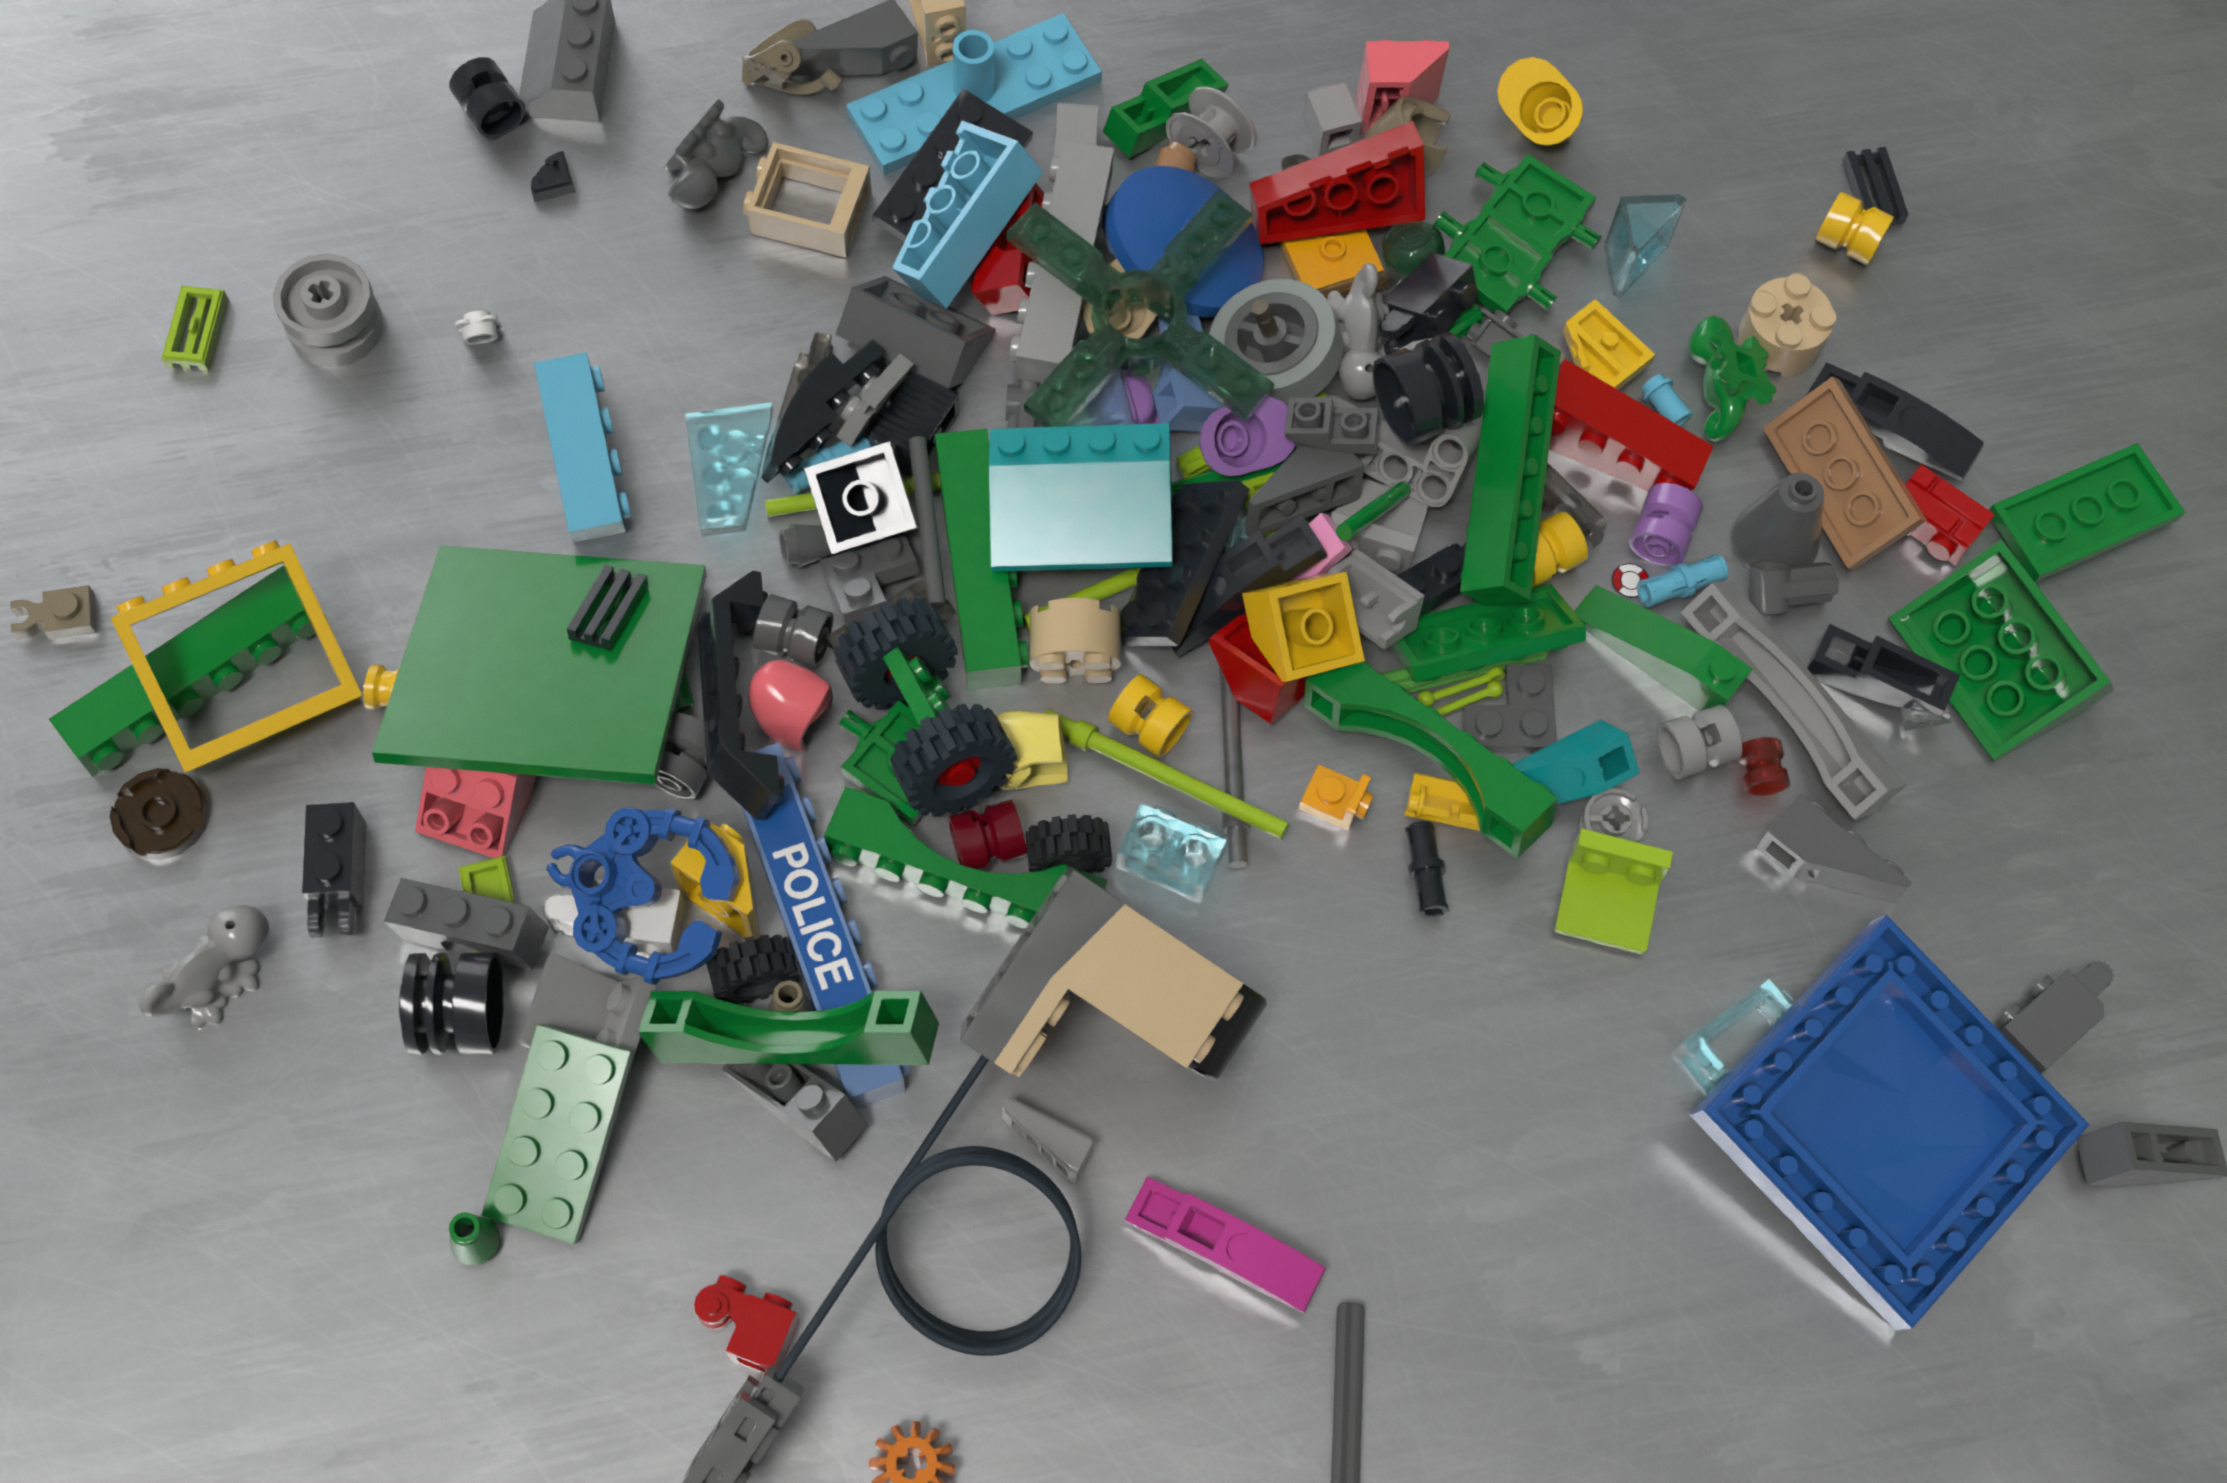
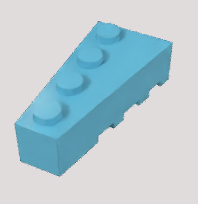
M961 121L956 132L960 140L955 150L947 151L941 163L945 171L937 188L930 187L924 199L927 210L922 219L914 221L892 267L919 297L946 309L1043 173L1042 169L1018 141L965 121Z
M587 352L534 362L568 531L573 543L625 533L624 518L631 517V511L626 491L618 492L615 476L623 474L617 449L609 450L606 434L614 433L609 408H601L598 392L605 391L600 366L591 367Z

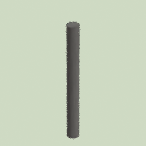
M916 436L910 438L908 442L927 599L935 608H941L946 606L927 443L925 437Z

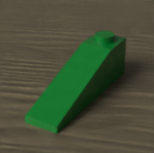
M1598 585L1593 587L1574 610L1586 625L1588 633L1698 711L1720 704L1727 708L1753 670V668L1716 642Z

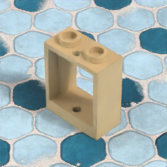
M909 0L927 66L943 64L952 60L954 39L960 33L966 31V5L964 0Z
M773 142L768 156L761 157L756 172L757 184L754 191L749 190L744 199L743 214L748 216L750 234L847 258L872 191L870 166ZM783 177L842 192L830 225L771 210Z

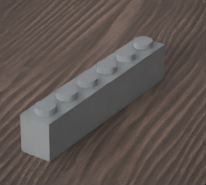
M1064 140L1061 156L1053 155L1049 181L1055 182L1053 191L1045 190L1041 216L1047 217L1045 227L1037 226L1033 251L1039 252L1037 263L1029 262L1025 287L1031 288L1029 299L1021 298L1018 310L1017 324H1023L1021 335L1013 334L1009 352V360L1016 361V379L1061 387L1068 386L1083 315V305L1087 296L1113 174L1114 148Z

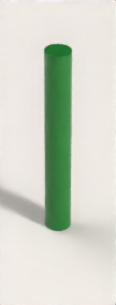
M1404 481L1396 483L1339 524L1336 528L1337 536L1343 541L1350 540L1406 499L1411 493L1410 486Z

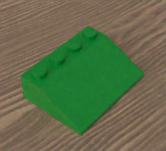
M2003 540L1991 546L1888 617L1915 654L1960 674L1949 701L1994 761L2075 717L2114 691L2109 678Z

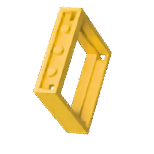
M277 540L263 544L251 550L253 559L235 565L233 558L217 563L206 569L209 577L192 584L188 577L176 580L161 587L164 593L163 596L149 602L145 601L143 595L117 605L116 609L119 614L110 617L185 773L363 696L291 543L282 547L279 546ZM283 563L340 685L190 750L131 626Z

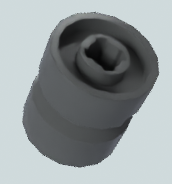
M770 594L758 616L753 637V647L756 650L779 657L788 652L791 661L816 668L823 659L828 647L833 628V613L809 605L799 610L796 601Z
M674 713L655 786L676 797L694 799L708 776L704 766H707L704 721L687 714Z

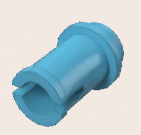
M1663 374L1652 377L1641 388L1644 393L1643 400L1646 403L1651 402L1660 415L1679 426L1684 425L1691 419L1693 412L1687 408L1673 389V380L1665 378Z

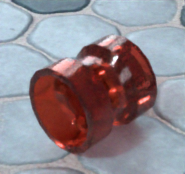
M1761 737L1742 743V755L1739 763L1745 767L1746 773L1742 781L1747 795L1756 797L1769 796L1780 793L1791 785L1788 771L1782 767L1781 763L1785 754L1780 739Z

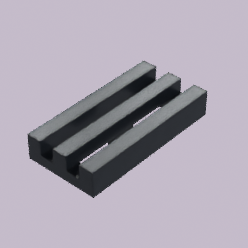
M1879 147L1875 153H1871L1870 149H1863L1859 155H1856L1855 151H1847L1843 158V163L1854 196L1862 200L1863 209L1867 211L1873 207L1860 166L1864 165L1870 183L1869 189L1878 209L1894 216L1891 225L1905 223L1909 214L1886 147Z
M605 565L567 627L568 639L611 651L648 588L647 575L638 573L636 578H632L630 571L621 569L620 573L616 574L614 573V567ZM628 589L627 594L622 600L620 606L618 607L617 611L612 617L604 633L602 634V636H598L597 634L599 633L603 624L605 623V621L609 620L610 616L612 615L614 611V606L617 600L619 599L620 595L622 594L623 590Z

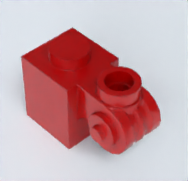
M719 1275L716 1284L706 1286L700 1290L695 1298L694 1308L703 1326L710 1330H719L727 1326L730 1321L736 1325L726 1348L730 1361L761 1373H765L770 1364L779 1369L800 1323L797 1312L791 1310L793 1304L771 1293H765L763 1299L751 1294H744L747 1287L745 1284L724 1275Z

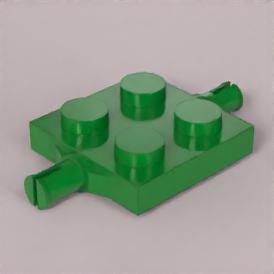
M1527 154L1517 167L1507 171L1505 174L1497 171L1486 162H1483L1478 167L1475 177L1495 188L1493 195L1481 208L1480 213L1487 205L1551 254H1554L1563 243L1571 238L1588 247L1591 251L1600 242L1602 235L1597 234L1582 224L1583 218L1594 206L1596 196L1534 157Z
M1487 205L1476 219L1467 222L1464 226L1447 214L1445 210L1434 222V226L1453 239L1450 249L1444 256L1473 265L1475 282L1478 289V301L1495 313L1498 309L1507 314L1515 303L1525 299L1526 296L1530 297L1547 311L1557 299V296L1538 283L1541 272L1554 255Z
M898 700L884 717L873 722L871 725L854 714L853 711L848 710L845 713L846 717L842 716L839 726L859 740L855 751L842 764L841 774L870 795L888 801L897 815L914 826L922 815L918 809L914 811L891 769L893 765L890 761L891 754L897 753L894 748L897 742L907 740L905 733L911 727L916 730L920 728L911 709ZM968 806L961 807L960 813L965 812Z

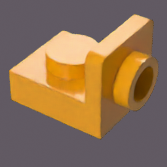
M1318 764L1301 799L1299 809L1349 831L1355 817L1364 820L1371 805L1374 794L1367 791L1371 776L1363 773L1358 782Z

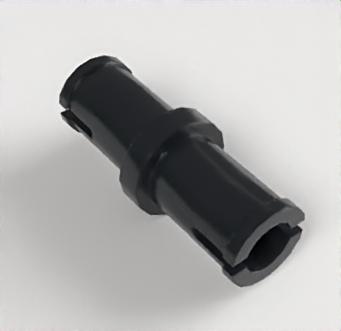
M1428 821L1415 822L1410 824V827L1405 828L1411 863L1408 865L1409 878L1415 881L1419 915L1424 918H1435L1449 911L1442 879L1446 872L1445 863L1438 856L1434 824Z

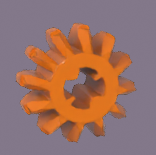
M918 1421L912 1422L911 1437L904 1438L899 1425L892 1426V1435L896 1443L892 1445L882 1438H878L875 1443L877 1449L887 1457H873L869 1459L870 1469L884 1472L876 1476L871 1483H946L938 1476H952L956 1474V1466L954 1464L939 1462L953 1453L951 1444L946 1443L933 1448L939 1440L940 1430L934 1427L922 1439L920 1438L921 1424ZM910 1455L919 1456L920 1465L927 1463L926 1469L917 1470L915 1478L909 1479L906 1477L905 1469L898 1471L900 1464H908Z

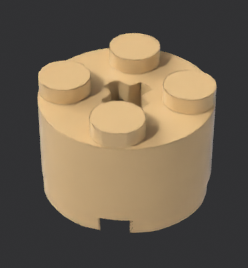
M1794 273L1788 277L1770 280L1761 285L1751 298L1739 326L1738 346L1742 347L1746 338L1754 336L1759 341L1760 346L1769 353V356L1765 359L1767 366L1764 368L1765 372L1767 370L1781 372L1780 376L1783 377L1799 375L1811 368L1816 362L1837 319L1836 312L1827 296L1818 287L1811 284L1809 278L1805 275Z
M1063 598L1048 601V610L1039 612L1038 605L1030 610V666L1035 671L1040 672V681L1049 684L1063 683L1067 681V675L1085 676V680L1090 683H1106L1112 680V672L1121 665L1120 609L1117 606L1111 604V612L1100 609V600Z

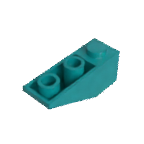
M1601 719L1512 764L1515 769L1534 782L1545 785L1558 798L1557 804L1603 793L1640 774L1629 734Z

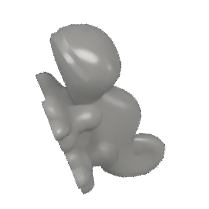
M1371 263L1364 264L1358 271L1349 294L1345 299L1338 291H1331L1327 297L1343 338V356L1338 368L1341 384L1346 394L1354 399H1369L1376 394L1373 385L1372 369L1374 361L1385 356L1383 345L1386 340L1385 337L1379 334V326L1382 320L1389 314V309L1383 302L1381 293L1377 292L1375 294L1378 284V271L1376 266Z
M247 905L230 906L217 911L209 921L208 933H201L198 936L199 945L193 948L191 954L181 962L164 967L162 969L163 981L151 986L142 995L139 1002L141 1012L147 1016L161 1017L191 1007V1025L195 1028H202L206 1024H219L223 1019L222 1010L228 1005V998L231 996L239 997L243 994L244 990L256 991L258 989L256 975L260 970V966L256 959H248L238 964L233 962L250 957L265 941L269 932V923L264 914L255 907Z

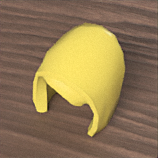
M1015 710L1005 711L996 715L1017 754V761L1013 762L1015 765L1013 774H1005L1008 781L999 788L1003 790H1018L1033 786L1057 785L1068 782L1064 736L1058 714Z

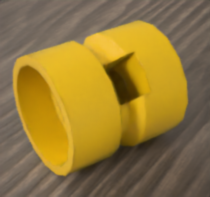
M1841 191L1824 219L1815 240L1834 250L1843 246L1846 248V256L1868 266L1890 227L1894 216L1876 207L1866 211L1863 209L1862 200Z
M1558 512L1540 521L1532 588L1551 580L1552 575L1556 571L1560 573L1567 572L1585 563L1588 559V547L1585 537L1576 521L1566 512Z
M1139 674L1129 682L1118 696L1109 712L1107 721L1129 737L1138 734V744L1161 759L1180 740L1192 720L1194 711L1173 696L1163 698V689L1144 675ZM1149 709L1152 710L1147 716V718L1144 720L1143 718L1149 711Z

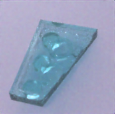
M772 402L685 414L702 537L746 531L773 415Z

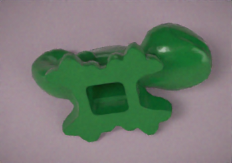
M1715 315L1704 318L1690 335L1688 350L1695 362L1706 367L1702 382L1703 394L1706 403L1715 410L1708 416L1703 433L1709 441L1718 442L1727 439L1739 425L1746 404L1751 397L1759 404L1767 405L1772 402V395L1776 393V388L1769 381L1768 374L1764 371V368L1767 366L1765 359L1769 356V353L1760 346L1756 337L1750 336L1744 340L1742 347L1735 344L1733 332L1728 322Z

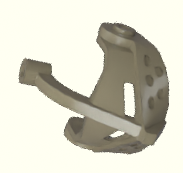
M803 18L796 19L774 32L743 57L742 82L746 86L755 83L791 94L805 95L818 92L825 86L830 91H833L842 81V78L831 68H828L821 77L813 81L796 82L790 80V75L798 68L802 59L800 49L791 41L817 30L812 22Z

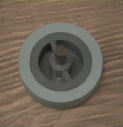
M1271 279L1246 287L1223 305L1211 325L1208 348L1212 363L1223 386L1238 402L1256 397H1272L1283 401L1288 406L1289 397H1315L1331 382L1342 360L1343 338L1328 300L1317 289L1297 280Z

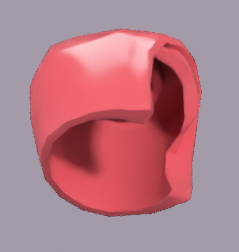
M782 659L768 662L757 670L749 684V708L761 729L773 741L780 743L781 746L790 750L806 752L807 746L802 738L809 725L827 707L831 706L833 701L831 684L813 671L793 662Z

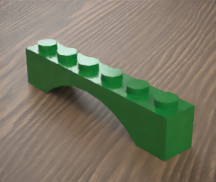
M1366 661L1310 675L1306 678L1305 708L1337 731L1362 732L1386 737L1410 746L1432 759L1451 775L1466 794L1476 814L1480 832L1518 859L1552 826L1558 798L1545 785L1534 782L1515 769L1509 760L1492 753L1478 743L1473 735L1459 730L1442 718L1437 710L1430 706H1425L1409 695L1400 684L1389 681L1373 670Z
M846 786L824 833L825 842L831 857L842 864L856 866L859 863L871 867L877 875L894 882H898L900 879L918 884V888L928 895L943 897L946 894L961 900V903L970 910L979 913H987L988 910L1004 915L1009 923L1026 929L1068 866L1062 864L1042 871L1019 874L993 873L962 866L937 854L919 841L900 821L888 801ZM1073 868L1107 891V879Z
M921 990L873 991L863 999L842 1007L808 1012L770 1011L746 1007L719 1000L697 991H651L638 1033L660 1063L929 1065L939 1022Z

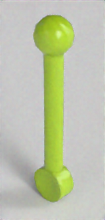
M1495 667L1484 675L1435 692L1422 691L1417 696V700L1425 706L1431 707L1436 700L1496 680L1500 682L1505 678V673L1502 667Z
M1491 681L1485 689L1435 710L1443 716L1463 708L1464 705H1470L1487 697L1498 698L1503 693V685L1499 681Z

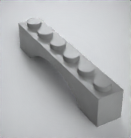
M1733 581L1712 582L1681 611V614L1699 635L1716 642L1753 668L1748 679L1765 695L1795 731L1817 766L1824 784L1854 820L1874 814L1907 786Z

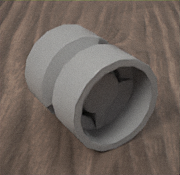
M1722 704L1697 711L1693 714L1692 719L1688 716L1678 717L1660 723L1657 728V741L1661 757L1666 768L1676 779H1682L1703 772L1707 764L1711 767H1718L1739 760L1742 755V740L1738 725L1730 711Z

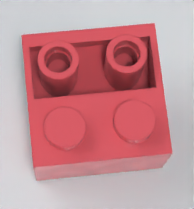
M1366 41L1357 87L1358 113L1362 120L1360 133H1366L1378 118L1401 96L1413 97L1433 104L1438 99L1450 49L1449 41Z
M426 767L415 832L492 858L506 856L531 801L536 775Z

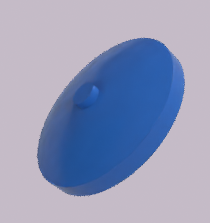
M1147 167L1128 176L1109 202L1106 213V228L1109 242L1117 260L1129 277L1142 290L1165 306L1193 316L1216 317L1219 310L1230 298L1246 287L1261 281L1264 269L1263 250L1252 222L1232 197L1206 178L1177 167Z

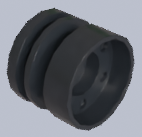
M1447 331L1433 337L1431 340L1426 339L1416 344L1414 351L1403 348L1374 361L1372 374L1377 401L1387 424L1401 443L1411 446L1440 434L1442 426L1451 430L1462 425V422L1466 424L1482 417L1484 393L1480 376L1467 348L1455 334Z
M497 952L462 953L457 962L455 974L452 973L450 960L446 953L434 954L431 962L426 953L409 954L405 963L399 994V1017L402 1038L409 1055H422L426 1053L429 1046L434 1055L445 1053L452 1032L454 1033L457 1049L461 1054H494L497 1052L501 1041L504 1017L503 971Z

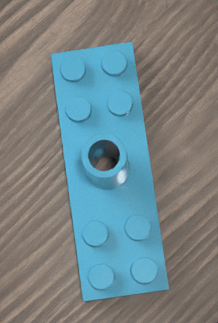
M1061 13L995 42L983 31H964L954 39L952 60L846 104V113L883 175L907 166L963 88L1014 120L1102 81V71L1064 13Z

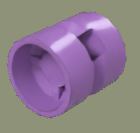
M1660 483L1650 487L1641 510L1642 516L1638 518L1629 541L1633 552L1645 561L1656 565L1672 566L1682 563L1692 539L1691 533L1694 532L1703 510L1702 500L1691 490L1677 484Z

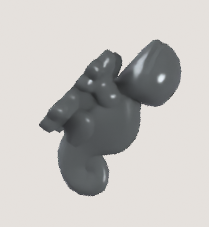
M720 99L710 107L698 124L688 133L676 148L675 154L663 167L669 172H674L686 166L668 190V196L674 203L687 209L701 208L712 200L718 189L717 178L731 176L740 169L743 162L742 149L752 154L767 150L768 137L766 131L759 123L746 117L738 116L729 117L726 120L720 119L724 109V104Z

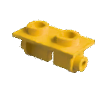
M1414 772L1405 816L1480 831L1476 814L1466 794L1454 780Z

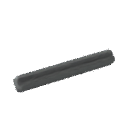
M1340 1303L1337 1308L1331 1483H1360L1365 1308L1359 1303Z

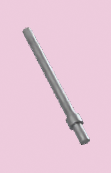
M1219 666L1225 793L1244 801L1239 702L1234 698ZM1222 812L1223 832L1228 835L1229 866L1233 868L1247 866L1246 833L1250 831V825Z

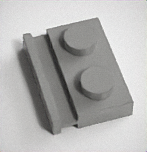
M899 354L878 378L873 375L858 396L860 398L855 395L841 413L840 417L846 422L836 437L851 447L867 429L872 419L887 406L891 394L902 383L906 373L912 368L914 363L902 354Z

